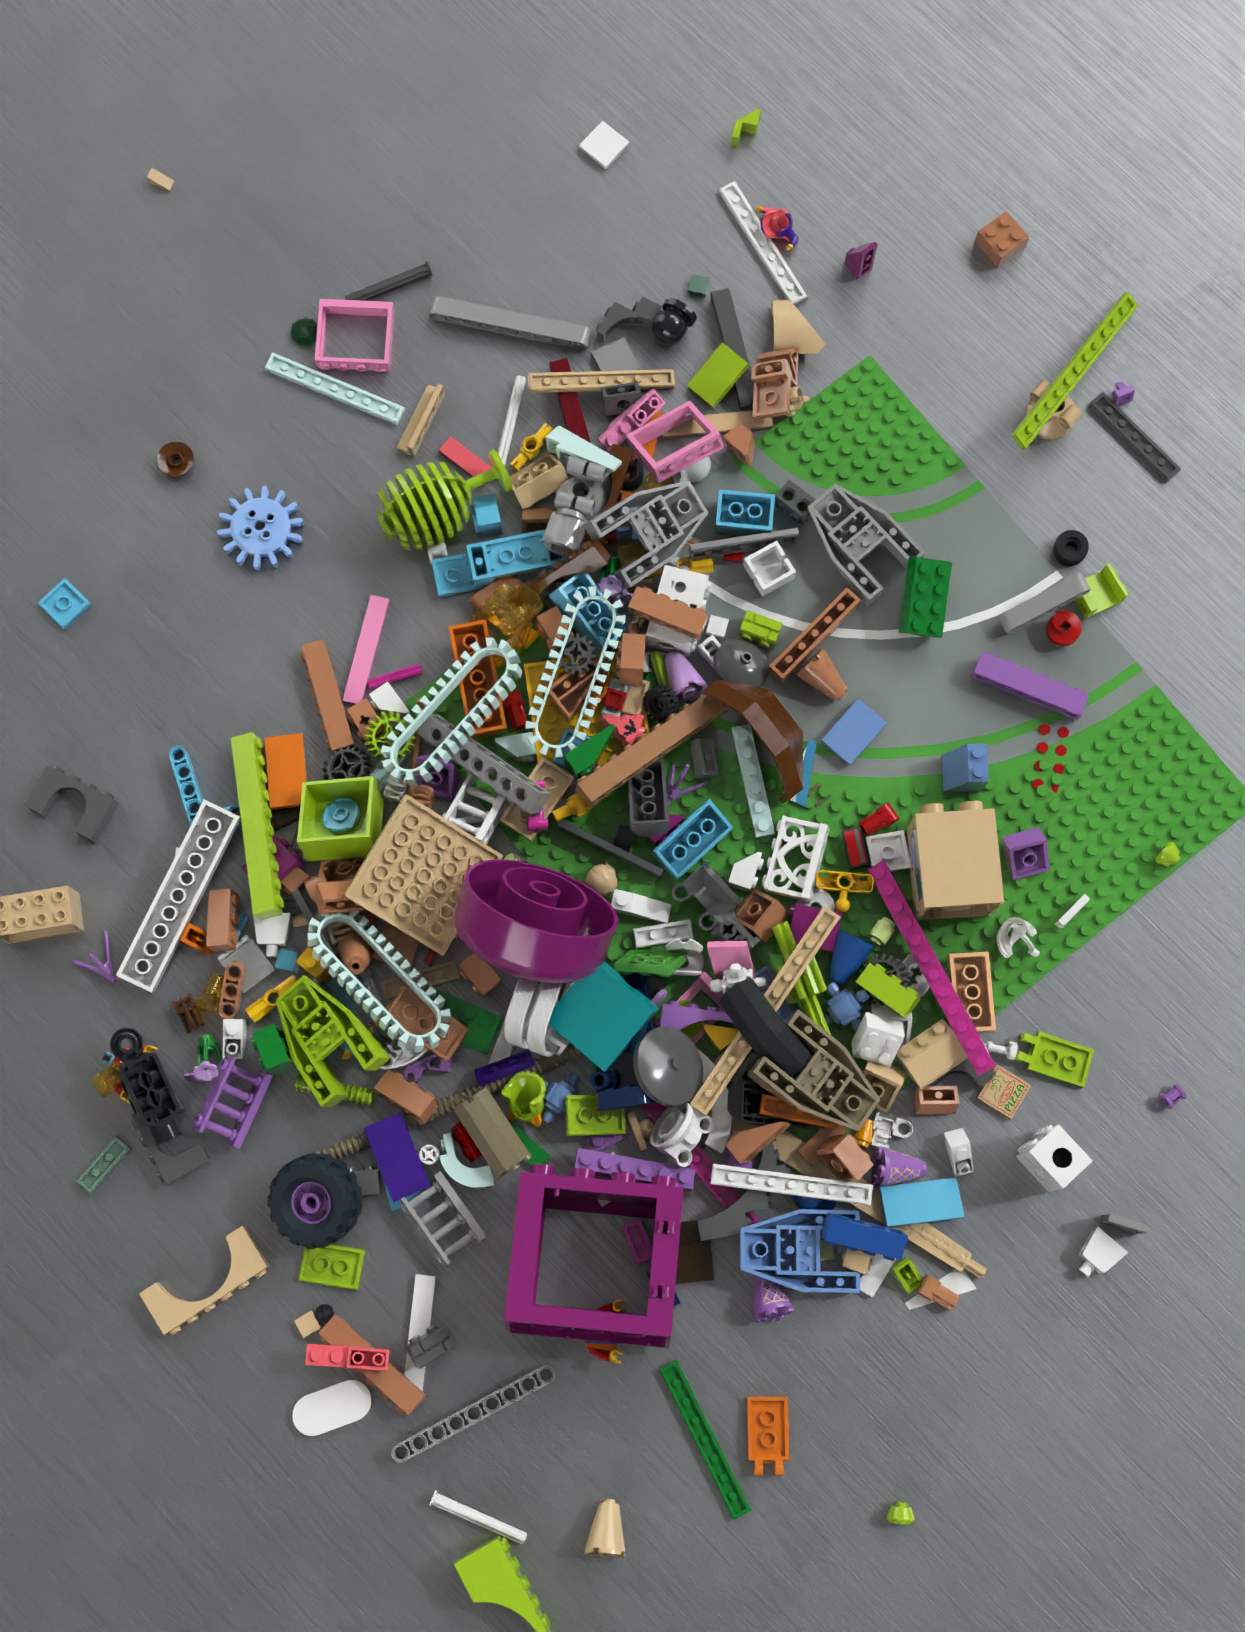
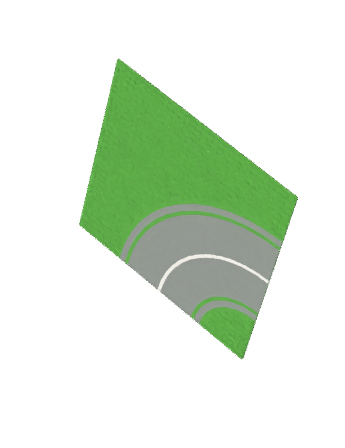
M868 356L803 404L799 410H796L794 416H787L754 441L755 449L750 467L734 456L693 486L708 514L691 537L702 540L701 543L746 536L715 533L719 489L776 495L786 482L791 480L814 499H818L834 484H837L888 512L924 550V558L952 562L942 638L899 633L907 569L881 543L860 561L861 565L884 588L881 596L868 607L860 601L859 607L782 685L768 674L766 681L760 686V688L770 689L803 731V752L810 739L817 742L809 789L818 783L822 787H818L810 793L813 798L807 797L806 807L791 800L782 804L778 799L783 794L784 788L774 757L751 728L775 835L756 839L731 727L748 723L742 715L732 709L660 758L665 760L667 789L672 765H675L673 786L685 766L689 765L684 778L678 786L680 791L707 781V785L677 797L675 801L672 800L668 806L669 814L682 815L684 820H686L707 799H710L734 827L678 880L671 876L656 860L651 852L656 846L644 836L635 835L629 853L663 869L664 873L661 879H657L558 830V822L555 821L553 816L548 820V830H540L532 842L500 821L498 826L528 863L553 869L586 884L588 872L594 866L605 865L606 860H609L610 866L616 872L617 890L635 893L671 904L668 923L690 919L693 940L703 946L701 952L704 958L702 973L706 972L713 980H716L707 943L720 940L717 937L713 938L710 935L711 932L703 930L698 922L699 917L707 909L695 896L687 903H679L672 896L674 886L681 884L704 862L728 885L734 864L757 852H761V859H764L761 870L757 869L755 877H758L755 889L778 900L790 913L791 906L795 907V903L799 899L767 893L764 890V886H762L763 876L767 875L769 869L767 868L769 856L772 857L773 854L772 842L774 838L777 839L778 831H776L777 823L779 820H782L783 815L829 826L830 831L819 871L869 874L867 869L871 868V865L850 870L842 836L843 830L859 827L858 823L872 815L879 807L889 802L900 819L889 827L881 828L872 835L904 830L906 839V829L914 815L920 813V806L940 803L943 804L944 812L958 811L959 804L962 802L982 801L983 809H995L1004 903L992 916L921 920L918 922L947 976L946 957L949 954L989 952L994 1013L996 1015L1245 815V786L1096 615L1085 619L1075 601L1060 607L1013 633L1007 634L998 618L1001 614L1065 581V579L871 356ZM789 495L783 496L785 500H792V497ZM774 503L772 532L798 528L799 536L795 544L781 546L785 553V559H789L796 574L794 580L763 597L756 588L754 579L750 578L743 566L744 558L760 549L744 551L742 563L723 561L724 555L712 557L714 572L705 574L709 575L708 582H711L709 599H705L707 600L705 612L708 614V620L700 639L697 640L696 647L711 636L706 634L711 615L729 619L724 639L715 637L721 645L732 639H742L741 635H739V630L745 614L749 610L783 623L774 648H764L759 645V642L752 640V643L764 652L770 666L846 588L852 591L831 561L811 516L804 524L795 522L791 519L790 514L785 510H779ZM803 506L798 507V510L801 512H805L807 510ZM629 537L622 539L607 552L610 554V557L618 558L619 567H623L646 552V549L641 542L634 543L633 538ZM683 547L677 556L665 565L676 567L677 561L680 558H688V549ZM664 565L632 587L627 588V592L630 594L634 593L637 586L640 588L644 586L657 594ZM685 565L680 567L681 569L689 570ZM601 568L594 573H588L595 584L598 583ZM620 593L609 596L607 600L613 605L614 598L620 595ZM545 598L538 602L534 612L521 620L535 631L537 630L535 625L537 624V616L548 611V608H545ZM628 606L616 609L619 616L626 615V625L633 621L635 615L628 613ZM1061 610L1073 612L1079 617L1082 624V631L1078 639L1073 644L1064 647L1050 642L1045 631L1049 619ZM645 620L641 629L639 628L638 634L647 633L649 620ZM572 627V628H571V631L573 632L574 636L576 637L577 632H576V631L574 630V628ZM499 631L492 636L498 644L497 648L501 640L508 642L512 650L516 651L521 663H517L522 670L521 678L511 676V679L516 684L512 692L520 691L526 719L532 722L531 716L528 715L530 705L524 664L555 659L548 658L549 652L546 648L545 639L541 640L538 636L526 649ZM645 638V652L660 651L661 653H669L666 651L646 647ZM580 643V647L587 651V648ZM710 643L705 647V649L708 650L713 645ZM618 645L615 650L608 646L606 651H618ZM576 647V649L574 650V652L572 653L573 657H576V656L579 655V654H578V651H577V647ZM696 648L695 652L691 651L690 657L685 656L706 682L707 687L716 680H721L716 670ZM822 648L828 654L847 686L845 690L847 694L840 701L838 699L833 701L795 675ZM713 650L710 655L713 656L717 650ZM981 653H992L998 659L1010 660L1018 667H1027L1038 675L1045 674L1056 682L1062 681L1070 688L1084 690L1085 694L1089 695L1081 717L1075 720L971 678ZM494 654L493 658L499 680L506 671L507 662L504 657ZM453 666L449 668L456 675L457 672ZM643 672V680L645 678L646 672ZM444 673L404 702L414 719H416V716L412 712V708L416 705V700L425 695L431 702L433 699L428 691L432 686L439 693L441 690L436 682L440 678L446 684L449 682ZM459 684L432 713L440 715L455 727L466 717ZM505 685L503 688L506 690L507 693H511V691ZM658 698L659 704L664 708L662 701ZM860 699L884 719L887 725L849 766L825 746L821 740L855 701ZM690 700L684 701L685 705H686L687 703H690V704L694 703V702H690ZM503 705L508 734L477 739L475 741L529 777L538 764L537 758L533 759L534 761L522 763V761L515 760L496 746L495 738L533 732V729L525 730V728L513 730L508 713ZM679 705L677 707L679 709L677 713L681 712V708L684 705ZM646 712L649 733L652 732V728L660 723L662 725L667 722L666 720L658 722V720L654 721L653 716L650 718L648 716L649 712ZM1048 724L1050 726L1049 734H1040L1039 726ZM1060 727H1066L1069 730V735L1066 738L1059 737L1058 729ZM697 738H713L718 776L695 778L690 748L691 741ZM1045 742L1048 745L1047 752L1039 753L1036 749L1037 744ZM966 744H987L989 782L983 791L943 793L941 755ZM1057 746H1065L1067 753L1064 756H1058L1055 752ZM1038 760H1041L1039 762L1040 769L1044 770L1042 772H1039L1034 768V764ZM452 762L461 772L460 778L465 781L468 773L464 770L465 767ZM1060 763L1064 766L1063 774L1054 772L1053 767L1055 764ZM478 779L476 780L474 788L493 796H499L498 793L493 791L492 786L484 784ZM1035 779H1041L1044 785L1038 786L1037 790L1034 789L1032 782ZM627 782L600 800L596 805H593L592 810L587 814L579 817L570 815L562 820L613 845L619 826L622 825L630 828ZM1052 784L1059 785L1057 793L1052 791ZM829 794L831 795V797L828 798L825 802H823L820 806H818L817 808L815 807V801L818 802L823 797H828ZM476 797L483 807L490 812L492 803ZM791 826L786 831L788 837L793 835V831L796 833L797 838L801 837L800 830L796 826ZM1039 827L1047 839L1050 870L1012 880L1003 853L1002 837ZM804 828L805 835L818 834L816 830ZM862 832V834H863V839H864V844H865V848H866V851H867V846H866V841H865L866 835ZM1168 842H1174L1180 851L1178 856L1181 858L1174 867L1171 864L1169 867L1157 864L1155 860L1158 853ZM805 843V850L811 852L813 846H808L807 848V843ZM800 845L790 850L784 856L785 862L792 873L798 866L810 864L811 861L804 856ZM779 862L776 869H781ZM910 869L892 872L913 911ZM800 870L796 877H798L800 873L801 876H806L807 871ZM821 873V877L828 878L829 873ZM780 875L775 876L773 880L777 887H783L789 881L786 878L785 881L779 882L781 880ZM860 876L859 880L866 881L867 876ZM846 879L839 880L841 886H849ZM794 883L788 889L800 893L803 892V889ZM873 884V890L869 894L848 892L847 900L850 902V909L846 913H842L838 931H845L872 944L868 935L878 920L886 917L895 923L875 884ZM729 886L742 902L750 894L749 892ZM680 889L677 893V897L682 899L686 896L685 889ZM822 889L829 893L834 903H836L840 897V892ZM614 892L608 896H603L610 904L612 903ZM1086 894L1090 898L1089 901L1064 927L1059 929L1055 923ZM742 902L732 912H735ZM817 903L811 904V907H816V908H820V909H821V906H820L819 904H817ZM617 913L618 925L605 958L606 963L614 969V963L631 949L667 951L665 947L667 944L636 949L633 929L665 923ZM788 914L783 922L788 921V924L791 926L792 918ZM710 917L706 918L703 922L704 926L707 928L711 927L713 919ZM1019 917L1034 926L1037 934L1032 937L1026 932L1025 935L1030 939L1034 948L1040 951L1038 957L1035 958L1028 953L1029 948L1022 938L1014 942L1012 946L1013 954L1009 958L1004 957L1000 953L997 946V934L1001 925L1007 919ZM895 923V931L886 945H880V947L874 945L868 957L875 961V954H878L881 959L882 953H886L887 959L892 954L894 955V961L899 958L902 962L912 952ZM726 926L724 934L729 933L731 935L733 933L731 930L733 926ZM1012 927L1010 928V931L1008 933L1009 937L1013 931ZM774 933L766 943L760 941L750 951L755 972L768 965L776 977L774 969L785 964ZM819 949L815 954V958L827 987L832 983L828 973L833 952ZM866 958L864 960V963L869 964L868 959ZM688 959L681 968H686L689 965ZM862 964L846 984L842 983L841 986H838L840 992L846 988L849 992L853 990L855 993L862 990L857 987L858 983H856L857 977L861 975L858 970L865 969ZM889 964L881 965L886 969L885 972L889 970L892 971L894 969V967ZM919 968L911 969L913 975L911 978L907 977V979H910L907 987L917 983L914 979L917 975L921 976ZM616 971L617 973H619V974L621 975V977L623 978V980H625V979L629 976V975L621 974V972H619V971ZM656 974L666 984L664 989L668 994L658 1006V1011L651 1018L654 1024L661 1018L663 1004H667L668 1000L677 1001L700 975L661 977L659 974ZM929 987L928 991L920 997V1001L912 1011L913 1019L910 1041L941 1019L952 1029L933 991ZM702 990L690 1001L699 1005V1009L707 1010V1006L720 1008ZM827 991L816 995L823 1015L828 1012L827 1008L830 1006L827 1002L833 998L832 995L829 996ZM872 1000L862 1002L864 1005L861 1009L863 1014L858 1017L859 1020L863 1019L866 1012L870 1013ZM800 1001L793 1003L797 1010L799 1009L804 1013ZM717 1020L714 1023L715 1026L737 1029L735 1024ZM834 1021V1023L828 1025L831 1036L846 1047L860 1070L863 1071L867 1060L853 1057L851 1041L856 1033L851 1027L852 1024L849 1023L843 1026L842 1023L837 1024ZM706 1034L695 1043L696 1048L706 1055L712 1063L726 1050L724 1048L718 1052ZM895 1056L891 1065L905 1071L899 1065L897 1057ZM801 1069L791 1078L795 1080L803 1069ZM907 1073L900 1091L913 1082ZM875 1108L870 1114V1116L878 1109ZM788 1127L786 1131L807 1143L820 1128ZM848 1129L844 1134H848L852 1130ZM777 1161V1165L785 1164L782 1161ZM785 1164L786 1168H790L791 1174L797 1175L799 1173L792 1167Z

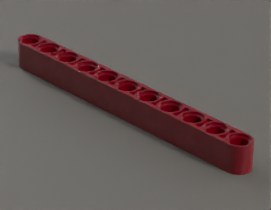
M567 358L549 362L551 372H571ZM556 392L566 429L591 443L577 392ZM615 529L611 535L608 534V544L618 542Z

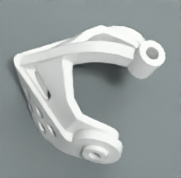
M1019 917L1007 919L1001 925L997 934V946L1000 953L1004 957L1009 958L1013 954L1012 946L1014 942L1022 938L1029 948L1028 953L1035 958L1038 957L1040 951L1034 948L1030 939L1025 935L1028 932L1030 936H1035L1037 931L1034 926ZM1012 927L1013 931L1009 937L1008 933L1010 931V928Z

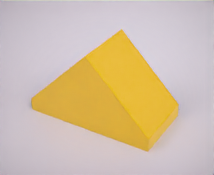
M704 1024L702 1029L718 1052L730 1045L739 1032L738 1029Z

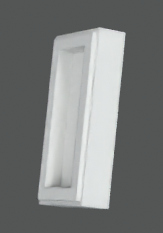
M1084 894L1055 925L1059 929L1064 927L1090 898Z

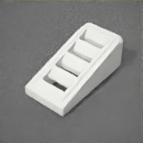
M712 634L700 643L696 649L715 669V654L711 656L710 653L715 649L718 650L721 644ZM711 643L713 646L706 650L705 647Z

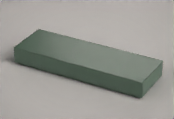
M115 1136L76 1182L92 1195L132 1148L118 1136Z

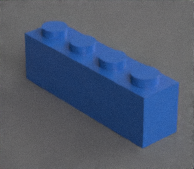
M827 1212L821 1236L826 1241L825 1243L829 1245H845V1248L851 1251L861 1249L864 1250L865 1254L871 1256L880 1254L883 1255V1258L894 1261L895 1258L902 1260L908 1236L903 1231Z

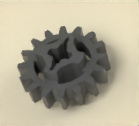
M579 633L574 638L572 634H569L566 645L573 642V646L569 649H564L560 659L561 663L558 666L559 668L565 667L564 673L572 670L573 676L575 671L582 674V669L588 672V665H594L591 659H596V655L592 654V652L596 651V648L590 647L592 640L586 642V636H583L581 639L579 638ZM580 643L587 648V651L580 647ZM575 647H577L579 655L577 656L576 661L574 662L572 653L574 652ZM563 657L568 658L571 666L564 661ZM587 659L583 665L578 666L580 661Z

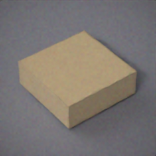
M313 1310L294 1320L303 1338L322 1328Z

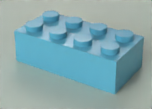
M576 573L549 594V597L562 614L572 618L573 614L565 613L564 611L567 603L575 608L578 605V602L572 598L575 593L580 590L583 598L589 597L587 588L596 586L595 596L602 597L603 593L588 573ZM590 600L583 603L577 611L572 627L579 633L581 639L583 636H586V642L592 640L590 647L596 648V651L592 652L595 655L602 652L612 624V613L605 603L598 600ZM615 623L614 628L623 629L621 636L627 632L626 623L624 625ZM611 634L610 640L618 639L617 637Z

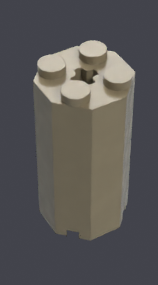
M487 1087L477 1091L453 1108L498 1179L508 1173L507 1170L511 1173L520 1167V1161L524 1163L532 1157Z

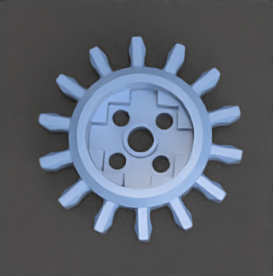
M262 486L261 498L253 499L251 491L245 488L244 495L247 501L240 505L237 500L230 498L229 502L232 508L236 509L234 514H219L222 521L231 524L228 529L217 530L218 536L220 538H233V541L226 544L223 549L226 554H229L239 548L241 552L237 556L236 562L240 566L249 555L254 557L253 566L255 570H260L261 558L269 557L271 565L277 568L278 561L275 554L282 551L287 557L292 558V551L286 546L288 541L302 543L303 541L300 535L291 533L293 527L304 526L303 518L289 519V515L299 509L296 502H293L283 508L281 503L286 495L282 490H280L274 500L268 499L269 491L267 486ZM255 512L256 514L254 517H250V513ZM270 515L274 516L272 520H268L267 518ZM258 522L265 523V527L262 530H256L255 525ZM247 530H252L250 534H245ZM265 533H269V534H270L269 537H267V538H265V537H263V536H264Z

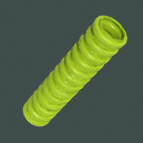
M299 1074L295 1081V1090L307 1091L310 1094L312 1092L302 1075ZM341 1082L342 1087L347 1093L343 1101L349 1100L351 1103L355 1101L356 1104L360 1102L361 1105L367 1104L369 1107L372 1105L375 1096L374 1089H362L360 1086L356 1088V1085L351 1087L350 1084L344 1085Z

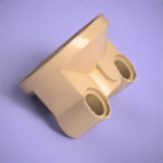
M1043 380L1030 393L1031 399L1027 405L1026 415L1049 388L1051 383ZM1069 396L1059 406L1062 411L1055 412L1037 434L1044 439L1055 440L1063 438L1072 431L1076 422L1083 414Z

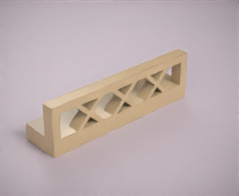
M438 383L437 387L427 385L397 446L398 451L413 457L415 456L445 396L442 384Z

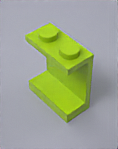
M1109 563L1106 564L1102 571L1085 578L1091 590L1074 601L1084 618L1087 619L1122 603L1129 594L1126 586L1118 578L1116 570Z

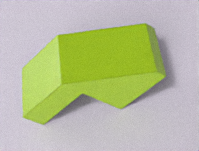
M756 109L736 120L731 146L738 147L742 132L757 133L761 109Z

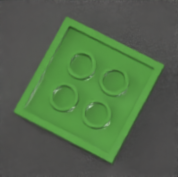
M631 949L614 963V970L624 975L637 972L642 976H649L655 973L661 977H669L687 961V952Z

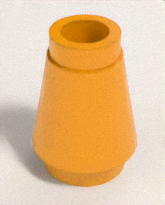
M869 1119L865 1121L861 1129L855 1132L853 1136L858 1141V1146L864 1150L871 1146L874 1122Z

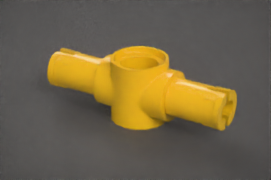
M544 423L536 434L526 437L523 440V446L519 450V454L510 462V467L512 469L515 468V471L519 472L527 461L536 458L540 453V448L543 446L546 436L553 429ZM529 445L535 446L532 450L527 449Z
M575 793L568 798L566 805L551 813L555 821L558 822L570 815H576L577 817L584 815L592 807L588 808L578 794Z

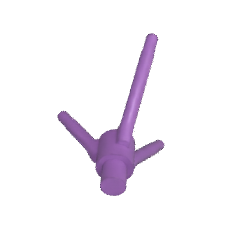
M688 764L681 772L674 786L675 765L671 766L667 789L668 806L677 797L707 785V781H704L681 791L678 789L689 768Z
M105 930L106 963L103 965L92 953H89L88 956L99 966V969L73 960L72 963L96 972L113 983L118 978L114 975V970L111 968L108 933Z

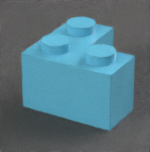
M495 494L473 498L474 504L471 507L476 533H480L481 539L503 535Z

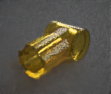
M211 973L203 994L196 999V1007L199 1011L214 1012L219 1009L224 976ZM208 999L210 1001L209 1007L207 1006Z

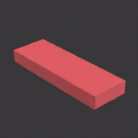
M451 436L439 449L443 456L471 477L492 468Z

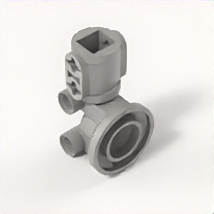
M574 457L569 458L566 473L575 477L566 480L557 490L554 502L557 512H552L543 538V544H545L547 549L565 557L571 551L581 549L587 536V531L583 524L600 514L608 502L606 490L601 484L605 479L607 467ZM579 490L589 492L585 497L573 494Z

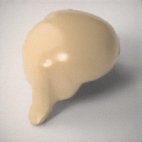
M797 386L791 387L790 414L786 415L789 417L795 416L796 410H799L804 403L810 400L809 396H803L801 389Z
M606 860L605 865L594 866L586 877V885L602 896L612 894L618 885L616 872L610 866L609 860Z

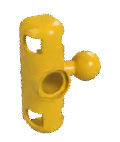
M820 870L816 874L815 887L819 890L825 889L840 892L835 908L839 912L846 913L850 909V902L847 900L848 892L871 893L874 878L870 874ZM821 873H829L828 878L821 877ZM867 876V880L860 881L859 877ZM846 879L849 886H841L839 880Z

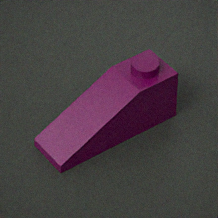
M876 242L860 245L846 253L845 265L857 280L872 270L878 246Z

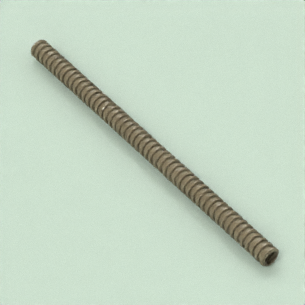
M568 1044V1047L565 1048L560 1056L556 1055V1053L551 1057L539 1056V1059L534 1058L535 1066L522 1071L530 1070V1073L536 1072V1074L540 1073L542 1075V1072L545 1071L547 1073L549 1069L554 1070V1067L557 1066L558 1068L560 1064L565 1065L567 1061L570 1063L572 1059L575 1061L577 1057L582 1058L584 1054L573 1044ZM515 1074L481 1087L477 1083L476 1086L471 1085V1088L466 1087L464 1091L460 1090V1093L455 1092L453 1096L450 1094L448 1098L443 1097L441 1101L438 1099L436 1102L438 1107L426 1123H429V1120L434 1121L436 1117L439 1119L441 1115L446 1116L448 1112L451 1114L455 1106L484 1087H487L491 1094H497V1091L501 1092ZM403 1114V1119L409 1131L413 1127L418 1128V1125L423 1126L422 1123L411 1116ZM363 1131V1134L360 1135L359 1133L357 1137L351 1136V1139L347 1138L345 1142L340 1141V1144L335 1143L333 1147L328 1146V1149L323 1148L321 1152L317 1151V1154L324 1153L332 1155L336 1160H343V1157L348 1158L350 1154L354 1155V1152L359 1153L361 1149L371 1148L365 1131Z

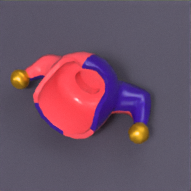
M756 206L755 210L757 213H764L760 224L763 234L771 239L784 238L789 243L785 247L786 250L792 251L793 247L798 244L799 237L792 229L793 218L791 214L781 208L774 209L772 207Z

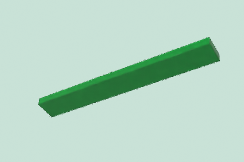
M675 1360L660 1368L659 1371L733 1520L750 1512L751 1508L678 1361Z

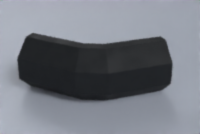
M752 978L736 983L723 994L719 1003L745 1040L760 1057H767L790 1077L805 1067L811 1056L810 1051L775 1012Z
M736 1082L728 1093L727 1111L735 1122L763 1126L777 1122H788L790 1124L789 1127L825 1128L759 1115L761 1095H775L757 1083Z

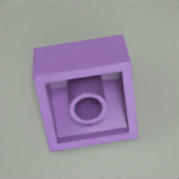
M1039 827L1002 837L1003 853L1012 880L1050 870L1047 839Z

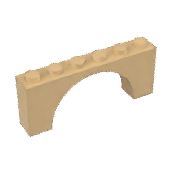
M246 1226L239 1227L225 1237L231 1252V1267L226 1281L212 1296L195 1302L184 1301L170 1294L160 1282L154 1283L139 1293L163 1335H175L182 1330L180 1326L185 1323L189 1325L199 1319L198 1315L203 1311L208 1313L216 1307L215 1303L220 1300L223 1302L233 1296V1291L238 1288L239 1290L246 1288L250 1285L249 1281L254 1277L259 1279L268 1273L266 1269L270 1265Z

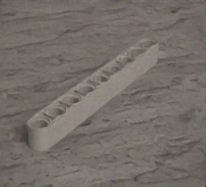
M439 296L434 297L430 311V317L438 321L581 350L588 348L591 329L586 326Z
M550 1365L541 1366L396 1444L391 1451L393 1460L399 1463L405 1462L548 1385L556 1376L555 1369ZM546 1368L552 1372L550 1380L542 1379L541 1371ZM530 1378L533 1380L534 1387L531 1390H526L523 1387L524 1379ZM507 1388L515 1390L516 1396L514 1399L509 1400L505 1397ZM489 1398L497 1400L498 1406L496 1409L488 1408L487 1400ZM474 1407L479 1410L480 1414L477 1419H472L469 1416L470 1408ZM454 1417L461 1420V1427L458 1429L451 1426V1419ZM435 1427L443 1430L442 1438L438 1439L433 1436L432 1432ZM416 1437L424 1439L425 1445L423 1448L415 1446L414 1441ZM398 1447L406 1449L407 1454L405 1458L397 1456L396 1450Z

